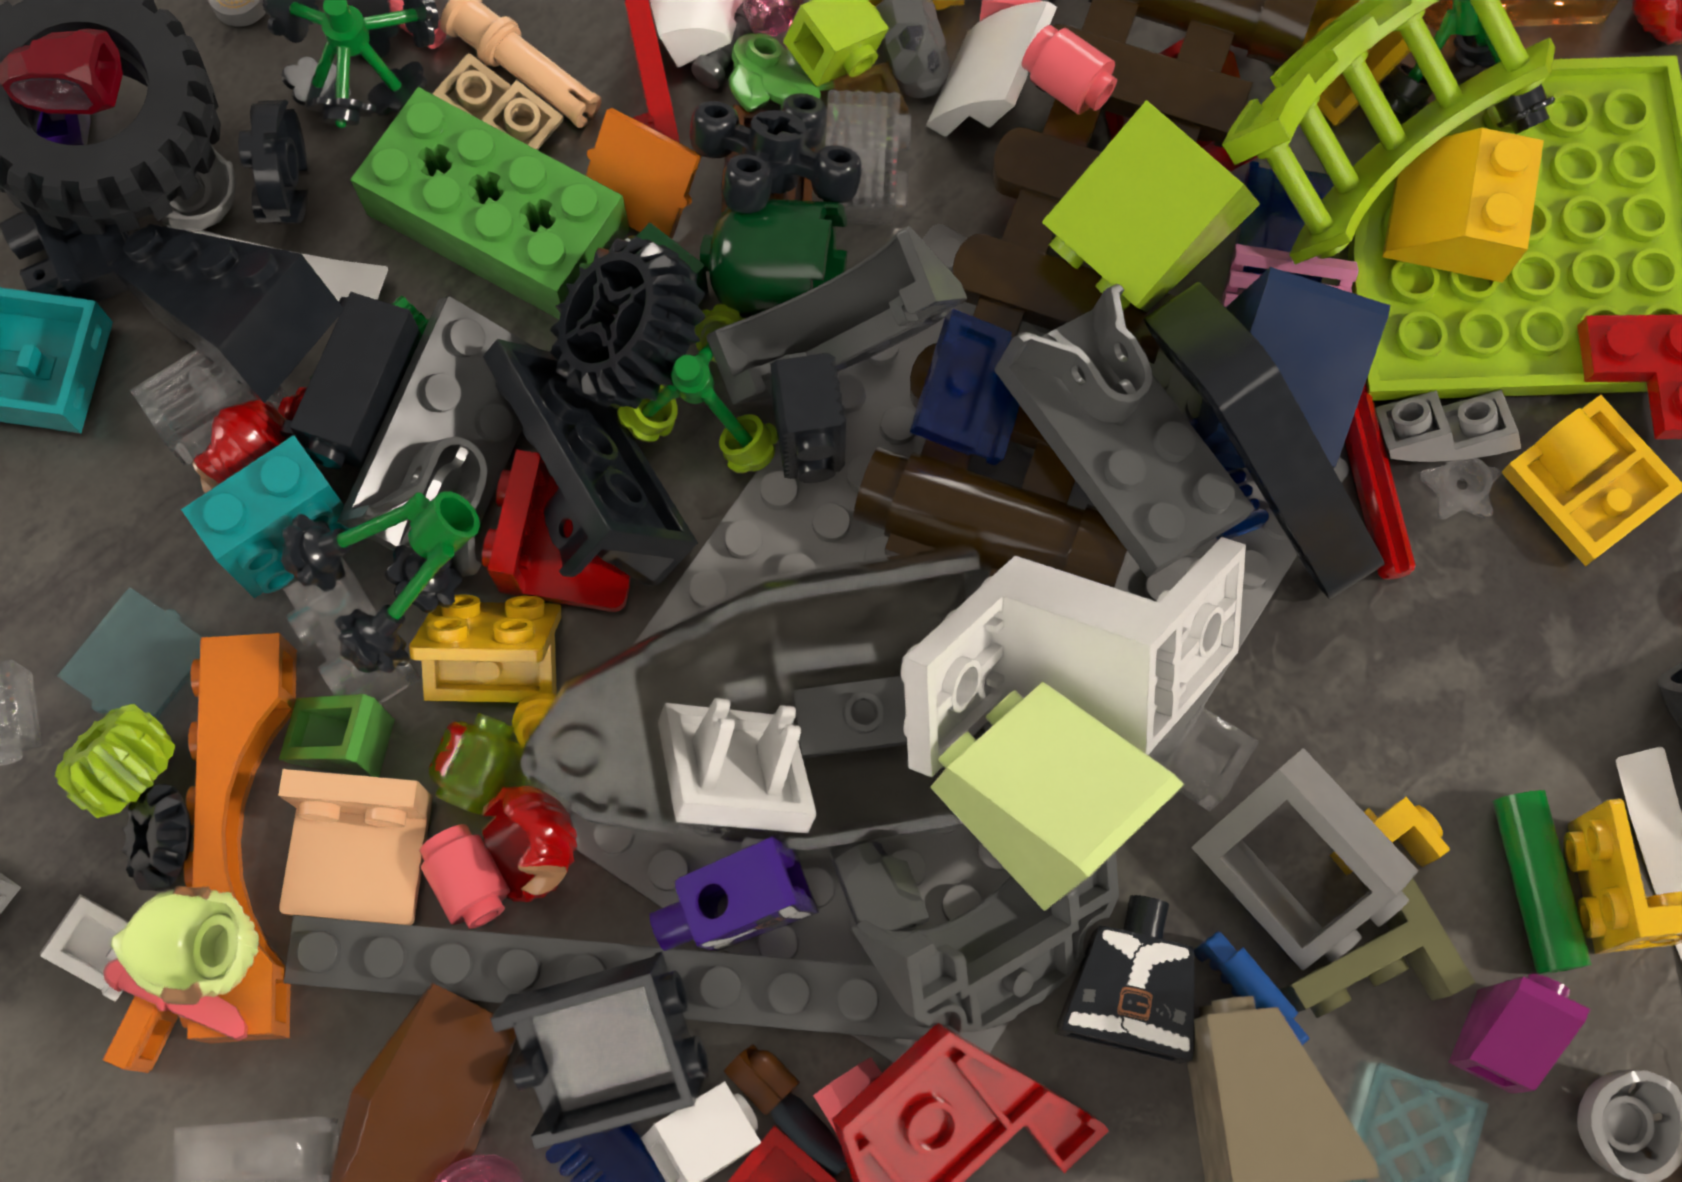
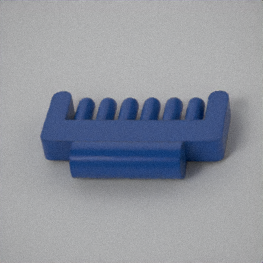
M1217 931L1194 949V955L1199 961L1204 962L1208 958L1211 959L1209 963L1210 968L1214 971H1221V981L1224 984H1232L1231 991L1235 997H1254L1256 1009L1278 1007L1301 1045H1304L1309 1040L1306 1032L1294 1019L1299 1014L1298 1011L1244 947L1236 951L1225 936Z

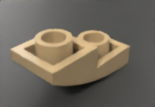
M470 53L463 58L433 92V95L536 150H539L563 121V116L518 80L512 85L508 84Z

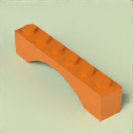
M280 633L202 637L200 639V659L193 660L190 672L192 691L195 697H199L198 722L191 723L188 733L189 752L191 758L196 761V786H190L186 796V807L189 812L191 825L194 826V848L192 852H189L187 860L184 861V881L186 887H209L211 890H217L220 893L231 892L239 905L243 907V913L248 915L249 919L254 922V930L258 932L259 951L254 957L253 965L248 968L246 976L230 992L217 995L235 1006L248 1026L247 1038L240 1041L290 1038L291 984L284 983L286 964L269 944L253 913L243 878L241 850L245 805L256 771L274 738L291 718L296 701L297 650ZM179 1016L183 1028H187V1039L208 1044L240 1042Z

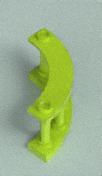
M1360 0L1317 33L1270 77L1275 86L1273 92L1262 104H1260L1257 98L1248 102L1230 128L1222 145L1234 165L1254 156L1268 161L1305 223L1289 254L1294 264L1296 265L1316 256L1319 259L1329 258L1342 251L1352 241L1359 223L1375 199L1420 154L1479 112L1509 95L1518 96L1532 91L1546 77L1550 76L1555 46L1551 38L1549 37L1525 49L1500 0H1469L1501 62L1458 85L1422 18L1426 12L1425 9L1439 0ZM1392 31H1400L1437 99L1402 125L1399 123L1365 62V59L1368 57L1367 50ZM1340 74H1343L1380 140L1354 166L1350 163L1317 106L1322 92ZM1298 125L1334 185L1322 200L1319 198L1288 145Z

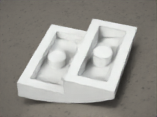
M1048 1L1016 5L998 11L973 26L965 36L926 126L947 137L969 116L990 128L1015 106L1029 74L1028 71L1022 68L1023 56L1035 36L1045 26L1050 25L1057 7Z

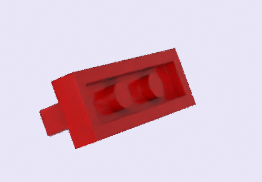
M624 0L648 111L631 118L680 143L649 0Z

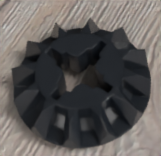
M155 784L142 792L138 800L131 802L128 807V825L122 828L126 834V843L122 852L128 857L126 866L128 876L134 878L139 890L164 891L174 884L184 867V861L188 858L191 845V821L188 809L179 791L170 784Z

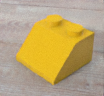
M1487 128L1469 130L1439 139L1396 176L1382 257L1503 283L1528 250L1544 140Z

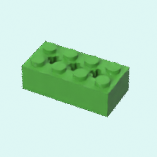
M420 87L415 90L350 179L368 216L557 319H560L561 313L555 306L565 302L569 293L566 283H575L580 276V263L591 265L594 262L595 252L598 247L610 250L611 245L617 238L624 240L630 231L623 195Z

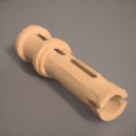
M450 0L447 3L440 18L441 30L449 37L459 36L477 50V57L481 62L494 67L501 65L570 119L578 128L588 124V119L582 115L583 112L591 119L595 117L601 105V97L591 92L521 37V30L518 24L512 18L507 16L499 17L485 6L482 0Z

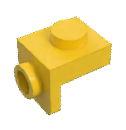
M1407 797L1389 807L1378 817L1370 808L1363 811L1392 843L1398 840L1421 867L1438 860L1450 850L1441 838L1443 830L1436 818L1420 805L1414 806ZM1335 852L1330 854V857L1346 876L1353 872Z

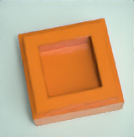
M134 996L103 1061L124 1070L149 1073V1071L153 1070L179 1015L174 1014L169 1009L160 1011L155 1004Z

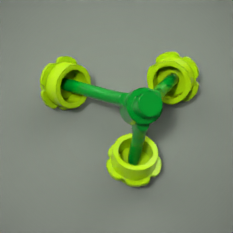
M716 304L713 310L706 309L702 311L706 317L695 326V334L700 339V342L695 343L699 353L695 356L683 355L675 362L671 372L674 386L660 385L656 401L642 399L637 409L628 406L620 407L617 410L618 418L622 426L628 428L636 439L643 442H655L659 439L660 435L667 436L674 427L678 413L675 398L681 397L684 401L691 404L703 402L725 426L719 439V446L723 452V457L729 461L728 467L736 473L758 471L766 467L775 455L773 444H776L779 440L777 429L771 423L764 424L756 415L747 414L736 418L714 391V379L708 364L710 361H716L706 336L719 328L746 319L740 316L739 311L729 308L725 304Z

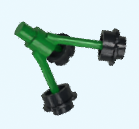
M1453 0L1452 9L1446 12L1439 30L1433 37L1439 50L1441 51L1452 34H1456L1454 45L1458 49L1455 55L1462 65L1473 68L1476 65L1482 68H1489L1501 62L1470 1ZM1399 63L1380 83V86L1385 90L1383 94L1390 107L1407 116H1410L1415 108L1421 111L1428 105L1429 102L1427 100L1433 93L1417 63L1414 67ZM1541 83L1530 92L1518 96L1510 95L1511 97L1494 105L1501 119L1496 124L1497 127L1503 128L1511 125L1514 134H1518L1549 119L1550 117L1545 107L1554 103L1555 97L1548 98Z

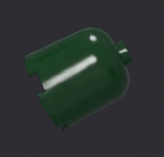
M769 199L767 205L761 211L752 214L735 212L727 207L718 218L713 234L704 235L700 247V262L705 265L706 272H709L711 286L718 301L729 308L739 311L740 314L754 316L808 292L844 273L847 265V250L836 249V227H847L844 205L837 202Z

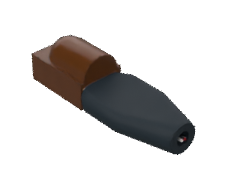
M752 1044L738 1054L723 1070L765 1116L771 1113L776 1124L792 1141L833 1178L846 1168L847 1162L839 1141L802 1099L792 1094L800 1084V1081L773 1053L768 1050H758Z

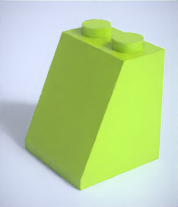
M1146 100L1042 223L1056 235L1049 245L1062 258L1076 269L1085 261L1102 276L1095 285L1102 294L1107 288L1119 284L1125 289L1120 296L1123 311L1132 303L1137 308L1148 312L1235 230L1260 203L1239 179Z

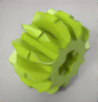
M134 703L111 709L104 718L94 721L84 734L78 736L75 744L64 752L63 760L57 765L55 777L58 780L57 784L68 794L66 797L81 810L86 809L96 818L120 813L128 803L136 802L142 792L154 786L153 781L160 773L167 769L168 760L173 756L176 745L166 733L163 725L149 712L145 713Z

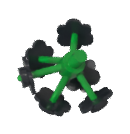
M263 0L264 11L271 16L268 20V29L276 36L283 35L290 42L300 43L307 36L309 25L316 23L322 26L327 41L319 62L311 57H301L297 65L293 64L284 67L281 79L288 88L293 90L292 98L296 103L304 105L306 109L323 113V122L336 124L338 128H344L345 126L359 125L360 117H370L372 113H377L379 116H384L391 110L399 113L418 87L425 88L427 80L423 76L424 68L419 62L413 61L401 69L393 68L390 70L382 58L389 54L391 50L390 38L398 34L399 24L405 23L407 30L413 34L417 47L420 48L434 44V30L439 26L438 10L434 0H403L402 10L391 12L389 0H324L323 9L325 13L320 12L315 4L316 0ZM337 54V64L335 65L333 60ZM362 55L383 80V82L378 83L370 90L367 98L370 104L349 99L351 94L349 89L351 56Z

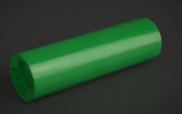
M1545 790L1512 794L1492 801L1537 974H1551L1592 966Z

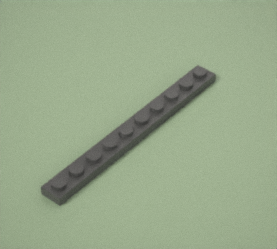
M293 915L284 983L419 996H422L430 984L434 983L466 1000L502 1003L507 995L531 992L650 958L655 953L662 951L668 971L676 970L683 981L688 1004L687 1011L683 1012L684 1019L909 1040H919L936 1025L931 1024L927 1026L905 1013L875 966L674 948L663 951L661 947L297 915ZM644 987L566 1008L653 1016ZM943 1025L959 1035V1032L952 1027Z

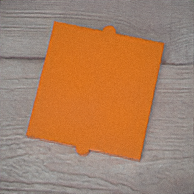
M614 108L607 109L595 147L587 151L590 163L585 176L623 195L628 223L631 228L641 232L650 222L669 238L673 239L683 208L692 203L689 191L702 156L696 153V151Z

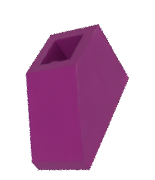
M1529 973L1527 978L1522 976L1478 989L1448 1063L1510 1094L1535 1091L1586 1022L1590 1008L1569 999L1570 989L1562 983L1535 973Z

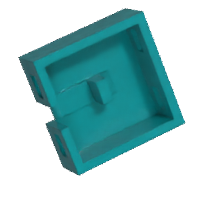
M0 287V422L82 433L113 321L96 301Z

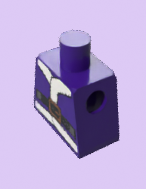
M770 837L675 880V888L680 901L651 912L649 918L655 938L663 951L670 950L692 940L695 941L698 947L718 951L801 920L819 911L796 850L774 837ZM727 894V909L719 917L718 904L721 898Z

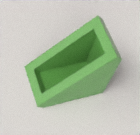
M365 694L296 698L279 760L339 774L379 777L395 719L375 698Z

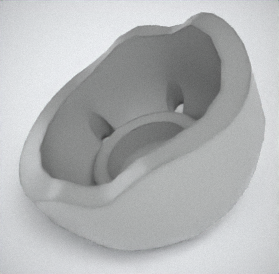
M1634 1069L1609 1072L1587 1087L1579 1104L1577 1128L1587 1152L1597 1164L1615 1176L1635 1182H1659L1676 1171L1682 1162V1094L1673 1082L1658 1074ZM1636 1082L1635 1088L1628 1094L1630 1087ZM1661 1113L1663 1118L1660 1121H1654L1652 1114ZM1643 1148L1647 1149L1651 1153V1158H1647L1640 1150Z

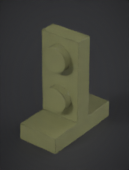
M1412 878L1402 890L1409 898L1408 903L1385 922L1390 930L1349 951L1340 959L1323 965L1279 990L1298 1012L1310 1008L1315 1018H1319L1351 1001L1352 998L1346 988L1368 976L1373 987L1408 970L1410 967L1404 956L1407 958L1431 1001L1452 996L1476 982L1415 880ZM1362 882L1368 892L1370 889Z

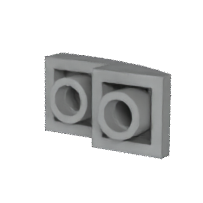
M1502 390L1446 406L1441 405L1437 391H1432L1375 408L1390 459L1417 462L1457 461L1492 456L1521 449L1519 431Z

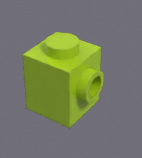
M811 0L800 6L783 42L813 84L818 87L845 74H848L850 77H856L868 70L878 58L876 51L889 27L881 18L877 8L869 0Z

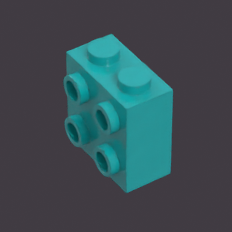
M294 435L181 509L215 560L253 598H256L263 592H275L286 586L294 578L293 574L285 570L281 559L282 545L285 542L282 530L286 526L293 525V518L295 516L304 514L312 521L324 520L327 522L330 531L337 528L345 531L350 529L337 522L344 504Z

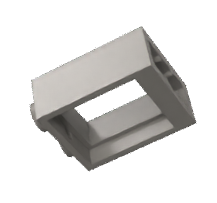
M1304 748L1191 847L1302 971L1323 955L1331 963L1340 959L1360 941L1362 936L1356 929L1369 918L1378 927L1392 918L1408 903L1409 898L1402 890L1418 872L1413 864ZM1286 800L1370 889L1323 928L1242 840Z

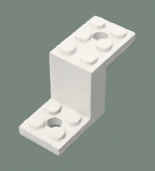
M1221 537L1202 558L1194 559L1180 581L1170 591H1163L1157 601L1014 556L997 573L988 577L981 587L963 604L949 612L941 624L919 644L913 645L903 657L901 679L905 685L906 717L904 721V734L907 737L909 769L933 777L943 767L938 758L967 731L974 736L988 722L985 718L987 714L1008 694L1016 690L1025 698L1042 682L1148 755L1238 653L1246 544Z

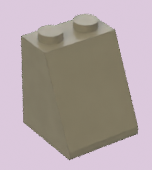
M1252 996L1212 1001V1005L1199 1007L1200 1018L1194 1020L1193 1058L1187 1064L1205 1182H1345L1379 1178L1377 1162L1278 1007L1256 1009L1254 997Z

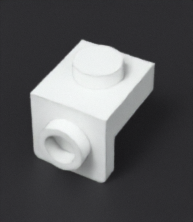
M80 894L41 950L40 956L99 988L102 991V995L116 1001L123 990L117 992L111 988L105 981L103 972L105 966L110 961L117 959L111 947L112 937L123 930L129 921Z

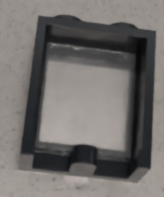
M662 951L655 953L650 958L531 992L507 995L490 1020L494 1032L514 1027L521 1048V1053L512 1066L516 1087L520 1091L534 1087L543 1116L531 1135L535 1149L695 1105L704 1078L709 1075L708 1058L701 1038L698 1035L690 1037L683 1016V1012H686L688 1007L685 987L676 970L668 971Z

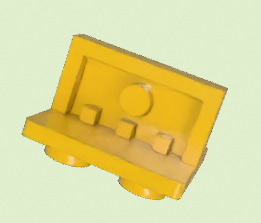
M467 594L455 595V602L450 608H443L437 605L433 612L428 613L409 644L410 659L421 660L424 701L520 703L524 698L534 694L547 693L556 695L555 631L561 620V605L544 603L542 598L536 596H517L506 600L505 603L480 602L478 597Z

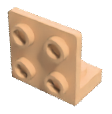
M283 769L278 796L294 806L296 812L279 906L280 912L287 916L297 915L412 925L415 920L422 874L421 865L424 860L419 850L427 841L433 796L418 781Z

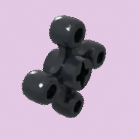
M796 93L784 99L780 110H768L753 116L750 128L741 125L736 110L723 102H703L693 112L690 124V141L696 153L711 159L727 157L733 151L740 154L727 161L721 181L723 202L735 212L752 214L761 211L767 205L771 193L781 194L796 188L799 176L811 180L815 195L826 202H848L855 197L860 185L862 162L854 150L840 145L826 146L818 153L810 150L821 143L827 122L825 104L814 95Z

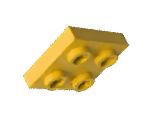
M1599 395L1582 409L1578 408L1560 421L1532 447L1510 462L1501 471L1585 567L1682 492V482L1602 395Z

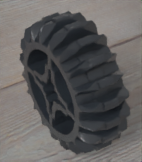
M637 236L628 242L617 238L611 245L610 250L598 247L595 252L594 262L591 265L580 263V276L575 283H566L569 293L565 302L555 306L561 315L559 321L550 329L558 338L553 344L550 354L559 360L556 373L564 377L567 386L574 389L577 395L607 408L613 407L618 410L620 407L628 406L637 409L642 399L656 401L660 385L674 386L671 372L675 362L679 357L686 355L690 345L700 342V339L694 333V329L706 317L698 308L705 293L697 286L698 274L691 270L689 264L680 259L679 254L663 244L659 246L651 240H643Z

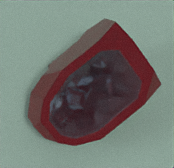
M90 28L78 31L51 32L38 40H32L31 45L15 48L0 63V84L10 98L24 107L49 114L92 115L113 108L116 104L123 77L119 50L107 31Z

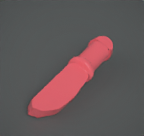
M118 958L110 961L104 968L103 975L105 981L117 992L123 990L155 1004L160 1011L169 1009L174 1014L237 1041L247 1038L248 1026L239 1010L218 996H205L195 1005L167 1004L162 998L150 994L139 987L119 962Z

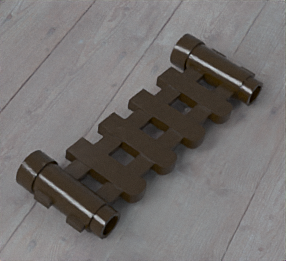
M1089 0L1091 6L1081 30L1064 24L1053 25L1058 30L1068 28L1114 60L1115 68L1112 76L1117 78V84L1109 99L1097 111L1089 108L1084 113L1078 115L1055 99L1042 133L1024 127H1016L1005 134L996 148L992 173L993 184L999 193L1015 198L1017 201L1002 240L985 234H974L960 245L955 255L952 274L963 286L967 296L965 302L976 306L961 348L957 349L942 343H933L918 355L912 366L910 399L913 406L919 411L935 416L921 454L913 452L908 457L877 447L868 463L856 498L853 519L885 530L884 536L888 538L885 546V555L930 570L937 554L989 572V577L997 573L1014 556H1018L1091 581L1115 587L1127 549L1095 506L1087 504L1084 510L1067 504L1076 480L994 371L1012 338L1018 335L1023 321L1053 331L1091 311L1102 295L1095 287L1102 278L1097 271L1085 266H1080L1076 269L1066 260L1048 255L1051 247L1049 244L1054 239L1055 234L1042 221L1101 154L1100 151L1087 148L1101 110L1131 119L1147 100L1195 142L1197 140L1203 142L1215 141L1214 145L1223 147L1222 144L1230 128L1245 107L1253 82L1221 73L1230 47L1234 46L1248 50L1246 57L1281 67L1295 52L1301 49L1318 0ZM1135 18H1143L1187 32L1177 59L1126 44ZM1035 85L1036 88H1038L1039 90L1045 92V91L1042 90L1040 87H1038L1037 85ZM1168 293L1148 312L1137 308L1132 303L1123 311L1126 329L1135 336L1149 363L1153 364L1160 347L1152 337L1143 319L1176 297ZM981 432L1035 449L1021 488L968 470Z

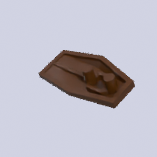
M431 983L351 1089L328 1182H451L476 1151L517 1038L514 1027L494 1032L490 1020L494 1013Z

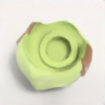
M176 886L174 890L158 893L145 902L134 914L127 926L113 936L111 940V947L119 962L139 987L150 994L162 998L167 1004L195 1005L205 996L216 997L218 994L230 992L246 976L248 968L253 965L254 957L259 951L258 932L254 930V922L249 919L248 915L243 913V907L239 905L231 892L220 893L217 890H211L209 887Z

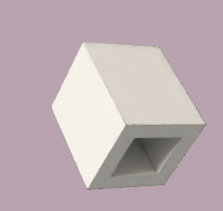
M725 1081L698 1097L694 1106L677 1110L655 1123L641 1137L666 1182H704L744 1157L761 1143L755 1133L758 1130V1122L751 1106L740 1094L736 1093L733 1095Z

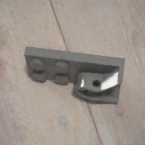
M1115 284L1103 292L1091 311L1043 336L1029 332H1022L1014 336L994 371L1138 566L1149 578L1244 521L1255 508L1152 374L1151 366L1135 336L1126 329L1120 296L1125 289L1121 285Z
M450 296L439 299L337 522L351 529L404 505L417 492L422 493L431 501L439 493L451 491L461 495L473 506L481 524L498 485L501 472L505 469L523 427L509 401L499 393L496 387L497 380L484 360L483 355L497 339L533 348L536 347ZM406 520L368 538L393 551L399 545H406L411 548L408 539L411 521ZM475 536L452 557L453 565L451 568L460 572L462 577L476 574L482 563L476 561Z

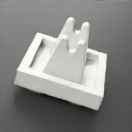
M714 698L710 707L665 703L658 720V727L675 821L808 833L817 814L798 743L801 729L800 726H794L793 723L796 714L795 707L780 705L774 715L730 710V700Z

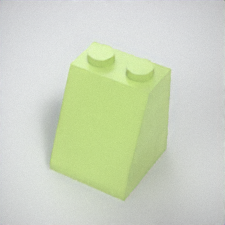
M1042 682L1025 698L1016 690H1013L985 717L993 726L978 740L967 731L938 758V761L946 769L930 788L1045 911L1087 879L1184 784L1168 769Z

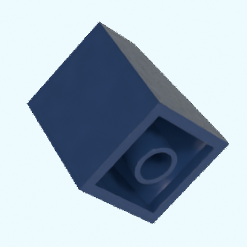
M1270 267L1225 308L1259 341L1270 355L1334 469L1340 457L1389 316L1390 305ZM1202 398L1196 432L1222 466L1246 468L1213 410Z

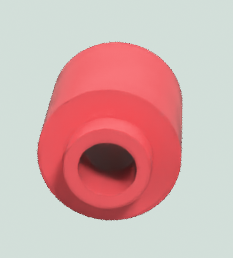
M1052 25L1045 26L1032 40L1022 59V68L1030 73V81L1078 115L1084 113L1089 108L1095 111L1100 109L1109 99L1117 84V78L1112 76L1115 61L1068 28L1058 30Z
M466 824L456 825L443 830L421 846L419 851L424 859L421 870L450 924L456 925L465 922L469 929H474L492 921L505 910L502 901L511 890L480 835H472Z

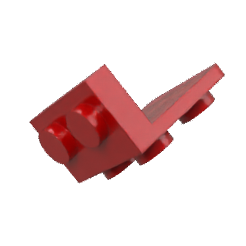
M516 449L511 470L503 469L498 481L496 503L498 507H502L497 530L489 529L487 531L482 549V565L488 567L487 571L497 589L503 594L536 596L544 601L609 612L620 611L626 605L632 578L625 572L605 562L598 555L592 559L581 573L574 577L562 576L559 572L563 567L560 550L552 543L544 517L545 504L559 487L554 478L550 476L539 453ZM570 519L564 525V534L567 538L573 531V523Z

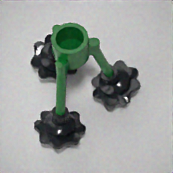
M443 491L430 501L425 495L417 492L404 505L346 531L341 528L330 531L327 522L324 520L312 521L304 514L295 516L293 518V525L286 526L282 530L285 542L282 545L281 562L285 570L293 574L296 580L303 586L315 585L324 592H329L336 587V581L345 577L346 572L341 561L342 555L350 552L352 544L406 520L411 521V529L408 533L411 548L406 545L396 546L393 551V564L385 571L387 581L396 585L394 588L396 600L392 605H383L375 616L369 615L360 609H354L350 615H340L335 620V625L340 631L338 635V640L341 642L340 655L345 660L351 661L358 671L370 673L381 670L386 673H392L396 666L407 665L410 660L408 653L404 651L407 644L398 635L397 631L405 623L404 613L411 604L416 605L425 613H431L436 609L437 605L443 608H450L455 602V588L461 584L463 577L460 572L451 568L453 565L452 557L478 533L480 528L479 517L475 509L461 495L451 491Z

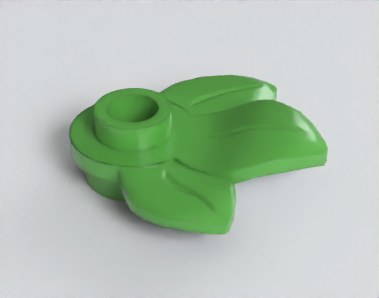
M750 33L742 35L733 46L731 56L734 71L729 79V87L735 99L747 112H753L764 107L769 100L782 106L785 98L796 93H806L820 98V91L832 90L837 84L836 79L816 87L789 49L784 48L774 37L768 34Z

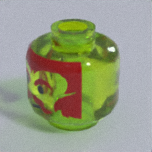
M478 712L474 723L463 720L450 723L442 736L428 769L429 778L438 786L435 796L467 811L483 815V807L489 804L490 800L495 798L503 787L514 786L525 761L526 753L524 748L510 739L515 727Z

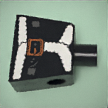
M1130 895L1123 930L1099 926L1092 932L1084 952L1086 956L1078 967L1057 1022L1055 1035L1177 1064L1192 1060L1194 1052V949L1189 945L1163 939L1169 903L1152 897Z

